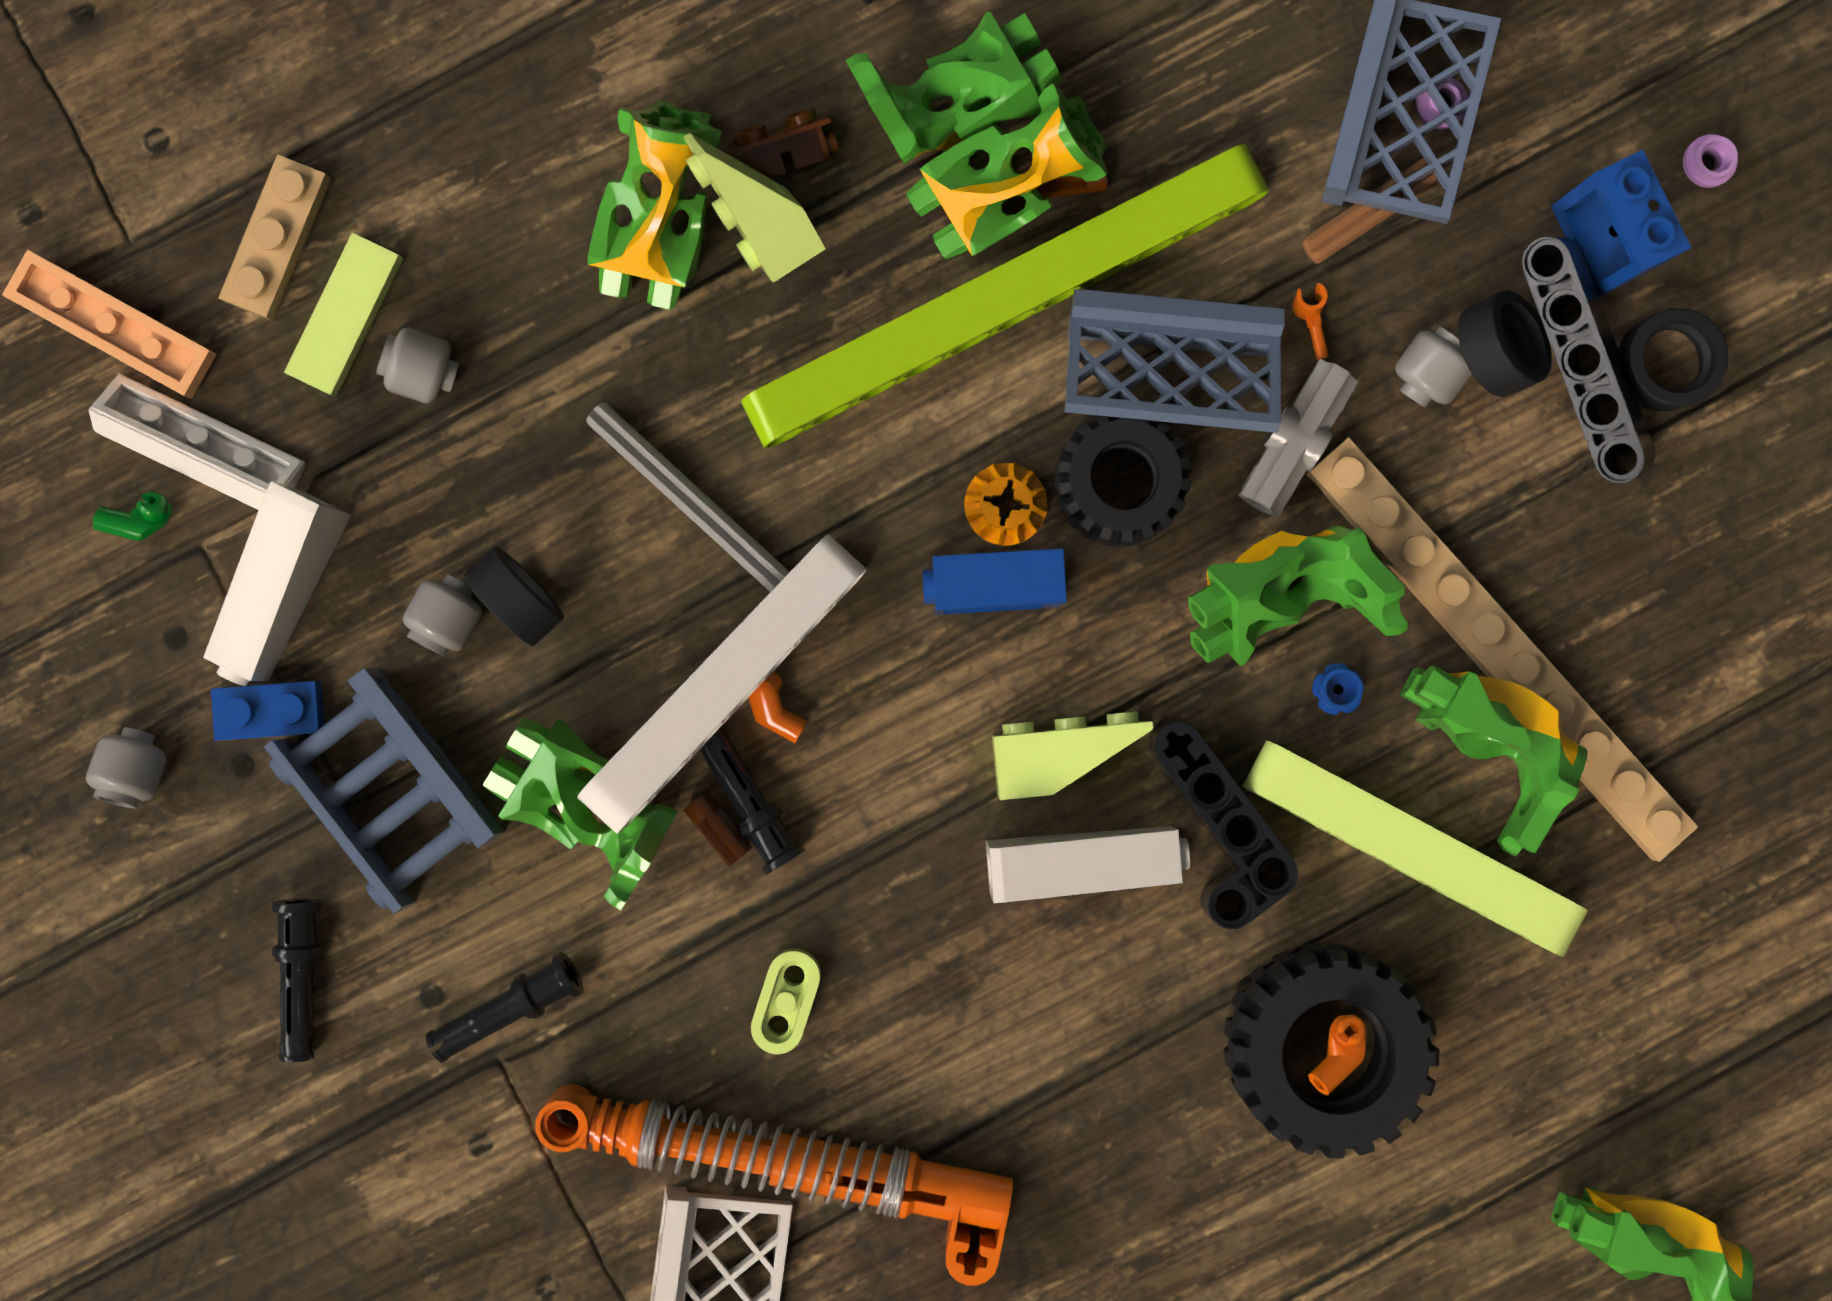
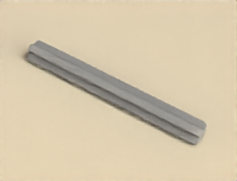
M600 403L590 412L586 419L587 424L767 590L771 592L789 574V571L607 403Z

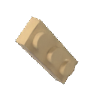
M277 154L218 297L219 299L268 320H274L331 182V178L327 174Z

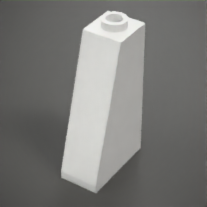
M273 481L270 482L203 657L219 665L216 672L219 676L242 686H247L249 681H269L351 514L306 492Z
M1172 826L986 840L989 891L993 903L1183 883L1182 870L1190 868L1187 838H1179V830Z

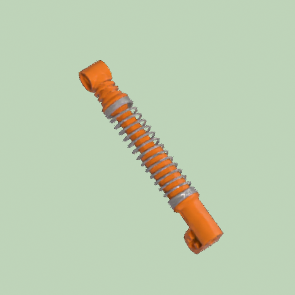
M564 1085L557 1088L547 1099L535 1121V1132L539 1141L546 1148L555 1152H569L576 1148L587 1150L590 1144H593V1151L600 1152L602 1147L606 1146V1154L613 1155L615 1150L619 1149V1156L626 1157L631 1166H638L639 1169L641 1167L644 1169L649 1168V1170L655 1167L657 1158L660 1155L657 1168L659 1172L663 1170L667 1156L676 1158L675 1175L680 1173L683 1160L692 1161V1179L696 1177L700 1163L709 1165V1182L713 1180L717 1166L726 1168L724 1178L726 1186L731 1181L733 1171L738 1170L742 1171L741 1186L743 1189L748 1184L750 1174L754 1173L759 1174V1192L764 1189L767 1177L769 1176V1186H774L776 1195L784 1188L791 1190L793 1199L797 1197L798 1192L808 1193L810 1202L814 1200L815 1195L824 1196L826 1205L830 1204L832 1198L840 1199L843 1208L847 1207L849 1201L855 1202L860 1212L864 1210L866 1205L874 1206L877 1215L882 1211L884 1217L888 1215L889 1217L894 1216V1218L905 1219L911 1214L947 1220L949 1222L946 1232V1267L949 1274L957 1282L967 1286H978L987 1282L995 1274L999 1264L1011 1204L1012 1177L922 1160L917 1152L909 1151L908 1149L904 1151L903 1148L899 1150L898 1147L894 1149L893 1154L885 1153L882 1144L878 1146L877 1151L867 1149L866 1141L862 1142L860 1147L851 1146L849 1137L845 1139L843 1144L834 1143L833 1134L827 1138V1141L819 1140L816 1131L810 1135V1138L803 1137L800 1128H797L793 1134L785 1133L783 1124L777 1128L774 1138L768 1139L769 1127L766 1121L760 1125L757 1135L752 1136V1122L750 1118L744 1121L740 1132L737 1133L735 1132L736 1121L733 1114L727 1118L723 1129H719V1116L716 1111L710 1115L706 1126H702L703 1114L700 1108L693 1112L689 1123H686V1110L683 1105L677 1108L671 1120L670 1108L667 1102L662 1103L661 1101L656 1102L655 1099L653 1101L644 1099L639 1104L630 1103L628 1109H625V1101L618 1100L616 1105L612 1106V1099L604 1098L602 1104H599V1096L592 1095L586 1088L579 1085ZM566 1109L571 1111L576 1116L578 1125L566 1126L562 1124L556 1116V1110ZM681 1113V1121H677ZM698 1117V1122H697V1125H696V1124H694V1123H695L696 1118ZM969 1225L979 1227V1247H976L974 1255L966 1254L970 1245Z

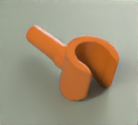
M1317 283L1314 289L1315 299L1318 304H1306L1302 299L1300 288H1298L1292 303L1295 315L1300 319L1306 320L1316 360L1329 357L1321 312L1326 304L1328 294L1326 288L1321 283Z

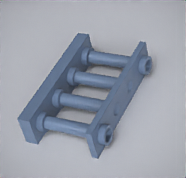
M363 668L348 680V683L356 692L352 696L354 701L352 704L297 747L293 745L290 739L271 740L263 747L273 758L269 761V765L275 775L286 785H294L369 883L366 885V890L373 901L382 909L386 910L389 908L395 914L409 908L416 902L405 887L463 842L466 844L473 842L477 848L490 844L506 831L380 669ZM367 718L372 721L377 718L388 733L384 738L386 743L327 788L309 763ZM399 759L403 762L409 760L421 775L417 778L418 785L362 829H359L341 805ZM430 801L434 803L441 801L453 816L449 820L450 826L391 871L373 846Z

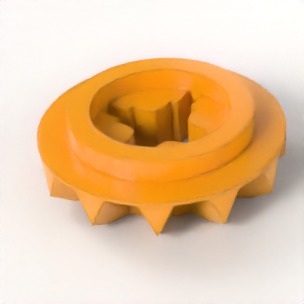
M1015 462L992 464L975 475L968 486L964 501L966 518L974 532L987 542L1001 546L1022 543L1031 538L1043 524L1047 514L1046 489L1033 471ZM1008 482L1013 483L1011 489L1014 491L1013 499L1021 502V505L1029 507L1028 509L1021 508L1020 511L1012 510L1009 517L1005 519L1004 526H1001L999 508L991 505V502L983 501V498L1001 497L1004 489L1007 488Z

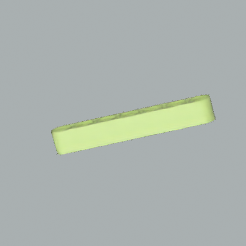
M1266 740L1242 785L1244 789L1561 957L1565 956L1588 912L1587 909L1270 741Z

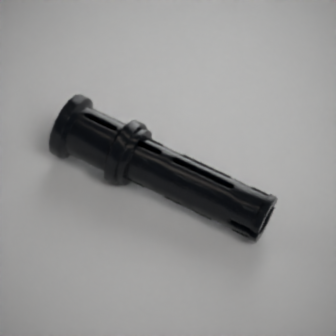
M721 726L702 746L700 752L741 818L742 822L738 824L741 828L739 832L742 837H749L765 863L762 870L767 875L806 850L802 844L794 842L780 819L783 813L779 806L776 807L774 803L768 804L748 771L747 766Z
M285 899L272 902V911L277 913V945L272 947V956L275 957L276 962L280 963L279 1061L304 1062L314 1059L313 961L317 960L318 955L321 954V945L316 943V912L321 910V900Z
M560 952L553 956L550 965L529 976L525 973L516 976L511 982L508 991L497 995L443 1026L427 1032V1045L431 1048L446 1039L450 1040V1042L432 1053L437 1061L443 1063L451 1056L524 1016L528 1019H537L545 1014L546 1007L568 995L573 998L580 996L584 992L581 977L570 958L565 953Z

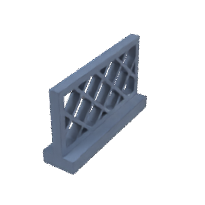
M1374 0L1321 202L1342 207L1343 201L1448 224L1501 18L1415 0ZM1403 15L1424 19L1434 35L1411 48L1399 30ZM1440 23L1448 24L1449 26L1443 29ZM1462 28L1486 32L1482 48L1464 59L1449 38V36ZM1440 43L1454 65L1430 78L1416 56ZM1395 45H1397L1402 54L1392 59ZM1478 61L1475 75H1473L1469 66ZM1408 62L1421 85L1398 98L1386 80L1387 75L1390 71ZM1459 73L1470 89V95L1467 100L1450 109L1436 86ZM1427 92L1441 115L1417 128L1403 106ZM1382 95H1384L1389 104L1379 109ZM1465 111L1461 126L1456 116ZM1395 112L1408 135L1385 148L1373 130L1374 125L1378 120ZM1447 123L1458 140L1456 149L1437 159L1423 136L1442 124ZM1414 142L1428 165L1404 179L1390 155ZM1371 144L1376 154L1366 159L1368 148ZM1382 161L1396 183L1382 193L1358 189L1362 172ZM1452 161L1448 176L1442 167ZM1434 173L1445 190L1441 207L1419 202L1410 186L1427 175ZM1401 191L1405 199L1394 197V195Z
M1074 289L1068 323L1069 345L1064 412L1278 433L1281 425V335L1285 326V309ZM1081 339L1105 341L1112 348L1095 359L1080 342ZM1137 344L1157 346L1164 353L1148 364L1132 348ZM1189 349L1209 351L1216 359L1201 369L1185 352ZM1241 354L1267 357V365L1254 374L1237 357ZM1120 356L1137 371L1123 382L1118 381L1105 368L1106 365ZM1172 361L1190 376L1175 388L1158 373L1160 369ZM1079 362H1080L1082 365H1084V367L1081 368L1080 370H1079ZM1224 366L1242 381L1240 385L1228 393L1210 377ZM1092 375L1110 390L1101 397L1077 395L1078 385ZM1147 380L1163 396L1154 403L1143 402L1137 399L1130 390ZM1199 385L1216 402L1207 408L1195 407L1183 395ZM1252 390L1267 404V413L1247 412L1236 400Z

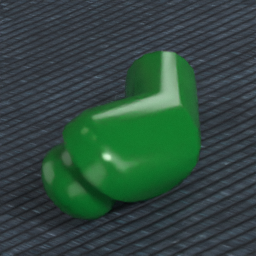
M155 491L146 492L141 495L144 501L137 502V506L129 513L105 506L98 507L93 517V529L134 541H143L168 524L172 514V507L163 494Z

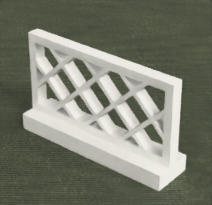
M665 1185L650 1301H685L686 1292L693 1301H709L728 1284L733 1287L743 1301H780L792 1213L791 1201L687 1192L686 1187ZM697 1208L720 1210L730 1224L706 1242L695 1228ZM731 1211H741L744 1213L735 1218ZM758 1213L778 1215L776 1233L760 1246L755 1243L743 1228V1225ZM737 1231L753 1252L729 1271L713 1250ZM694 1239L701 1248L691 1255ZM774 1248L773 1261L771 1263L765 1254ZM705 1256H708L723 1276L703 1293L699 1294L688 1281L689 1269ZM760 1260L771 1274L770 1283L755 1297L751 1298L736 1278Z

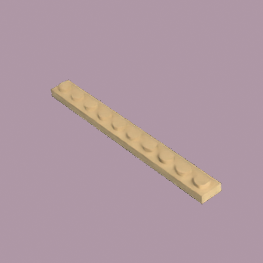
M1349 437L1343 440L1306 473L1354 529L1359 527L1365 532L1371 548L1487 677L1515 682L1533 691L1559 711L1562 732L1567 737L1584 746L1588 751L1580 781L1651 860L1660 862L1698 828L1685 811Z

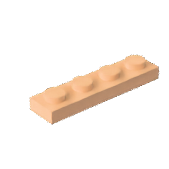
M28 249L2 294L4 297L190 399L193 398L217 355L215 352Z

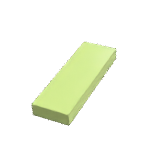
M351 233L284 373L333 397H337L403 258L382 246Z

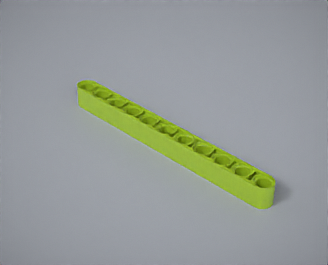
M1247 145L1235 146L754 390L741 400V404L763 448L767 449L779 445L1073 296L1074 289L1085 290L1250 206L1267 195L1270 190Z

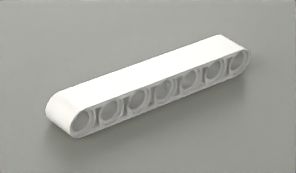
M827 534L591 779L577 798L616 834L622 832L851 590L867 569L833 537Z

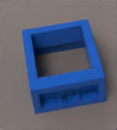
M1644 150L1593 173L1551 206L1565 237L1570 238L1580 247L1599 297L1644 276L1691 249L1687 237ZM1650 200H1655L1658 203L1659 208L1657 211L1650 210L1648 206ZM1609 230L1614 233V237L1609 234Z
M1063 549L933 556L932 569H922L924 604H934L935 615L1059 608L1067 603Z

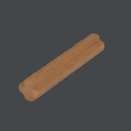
M1423 157L1401 172L1405 179L1428 164ZM1431 173L1412 184L1410 188L1416 198L1437 185L1439 181L1434 173ZM1391 179L1373 192L1382 193L1396 183ZM1401 191L1394 195V197L1405 199ZM1354 204L1306 236L1302 244L1303 249L1311 261L1316 264L1321 263L1395 212Z

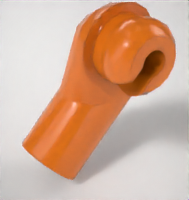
M773 671L748 698L756 722L761 726L796 744L808 721L782 708L778 693L782 680Z
M1352 1014L1341 1015L1333 1021L1329 1028L1327 1057L1308 1075L1313 1086L1324 1095H1329L1364 1060L1367 1029L1363 1020L1358 1016Z

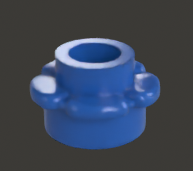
M1334 663L1325 667L1323 674H1318L1314 678L1312 692L1315 697H1318V706L1324 712L1333 715L1338 714L1340 711L1350 713L1361 703L1364 690L1363 679L1357 671L1349 670L1345 664ZM1337 684L1343 688L1340 694H1335L1333 691L1334 686Z

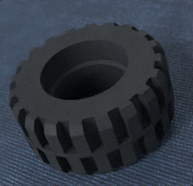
M1317 943L1301 945L1300 952L1294 954L1284 950L1272 956L1273 965L1265 970L1258 966L1248 976L1253 980L1245 992L1238 989L1231 1002L1236 1007L1233 1018L1226 1017L1224 1034L1229 1038V1044L1223 1050L1225 1064L1232 1073L1230 1080L1237 1094L1269 1133L1281 1142L1289 1141L1296 1150L1310 1155L1315 1150H1321L1327 1158H1344L1345 1149H1353L1359 1156L1375 1152L1373 1141L1380 1137L1391 1144L1402 1136L1397 1126L1406 1117L1415 1123L1423 1113V1110L1416 1103L1421 1094L1432 1096L1437 1082L1428 1075L1429 1066H1439L1440 1049L1431 1044L1430 1037H1434L1437 1031L1433 1018L1424 1013L1422 1009L1425 1005L1424 1000L1417 990L1409 986L1404 981L1405 978L1391 967L1362 951L1357 952L1347 946L1331 944L1330 947H1321ZM1332 1000L1349 1002L1360 1008L1372 1023L1374 1030V1052L1370 1064L1364 1074L1345 1090L1329 1095L1308 1094L1292 1083L1283 1067L1282 1052L1287 1033L1295 1020L1314 1005Z

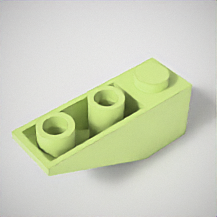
M691 133L683 137L693 153V156L685 160L703 189L710 184L712 185L719 198L711 204L728 231L735 226L737 227L743 240L737 243L736 246L752 271L761 267L774 283L826 249L803 207L787 188Z
M1138 712L1106 714L1107 724L1087 726L1086 717L1054 719L1055 729L1034 731V722L1002 724L1003 734L992 735L999 800L1054 795L1153 730V722L1139 721Z

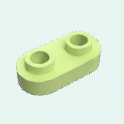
M792 948L782 951L774 958L768 969L751 1022L752 1037L755 1043L765 1052L771 1054L787 1053L794 1049L802 1038L821 979L819 963L812 954L803 949ZM795 965L802 968L805 974L804 980L800 983L788 981L785 976V970L788 967ZM774 1016H782L788 1022V1029L782 1033L774 1032L770 1028L769 1020Z

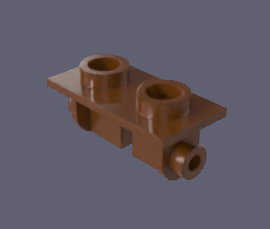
M815 108L804 109L786 116V126L768 132L765 124L739 131L735 134L738 142L728 145L731 156L742 153L744 160L740 162L768 178L786 173L781 153L790 151L795 168L799 169L823 160L831 159L830 153L839 151L833 130L823 133L821 126L831 123L830 117L826 112L816 115Z

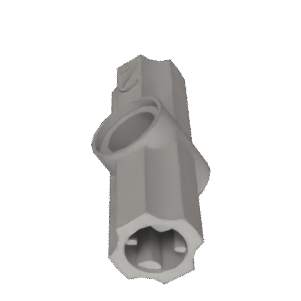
M1322 359L1316 362L1291 406L1287 405L1282 411L1281 425L1278 433H1268L1263 444L1266 449L1241 487L1242 489L1238 496L1248 505L1275 518L1280 516L1306 471L1309 472L1315 466L1325 451L1333 435L1330 429L1345 408L1351 394L1355 390L1354 388L1359 382L1349 371L1335 363H1329Z

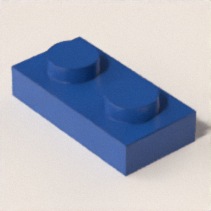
M321 681L211 689L214 741L313 734L324 725Z

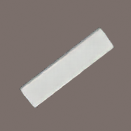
M120 373L88 409L93 429L98 434L258 510L271 481L295 489L305 468V461Z

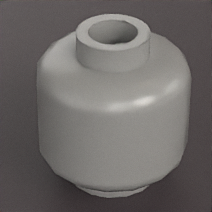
M1440 326L1435 333L1430 330L1420 331L1395 366L1397 375L1405 381L1399 391L1424 408L1431 399L1442 405L1450 404L1472 376L1462 355L1459 339Z
M406 327L401 329L397 336L388 334L376 374L384 376L383 383L387 391L429 404L437 398L440 390L451 391L459 363L449 360L451 345L446 339Z
M446 575L442 583L433 579L423 581L403 614V623L410 629L406 637L442 656H445L447 650H462L482 616L481 606L471 599L474 593L473 590L466 583L450 575Z
M124 727L121 736L106 735L100 738L96 744L85 776L88 785L95 789L93 797L113 805L132 809L137 808L138 802L153 799L167 764V757L164 751L153 745L155 736L141 730Z

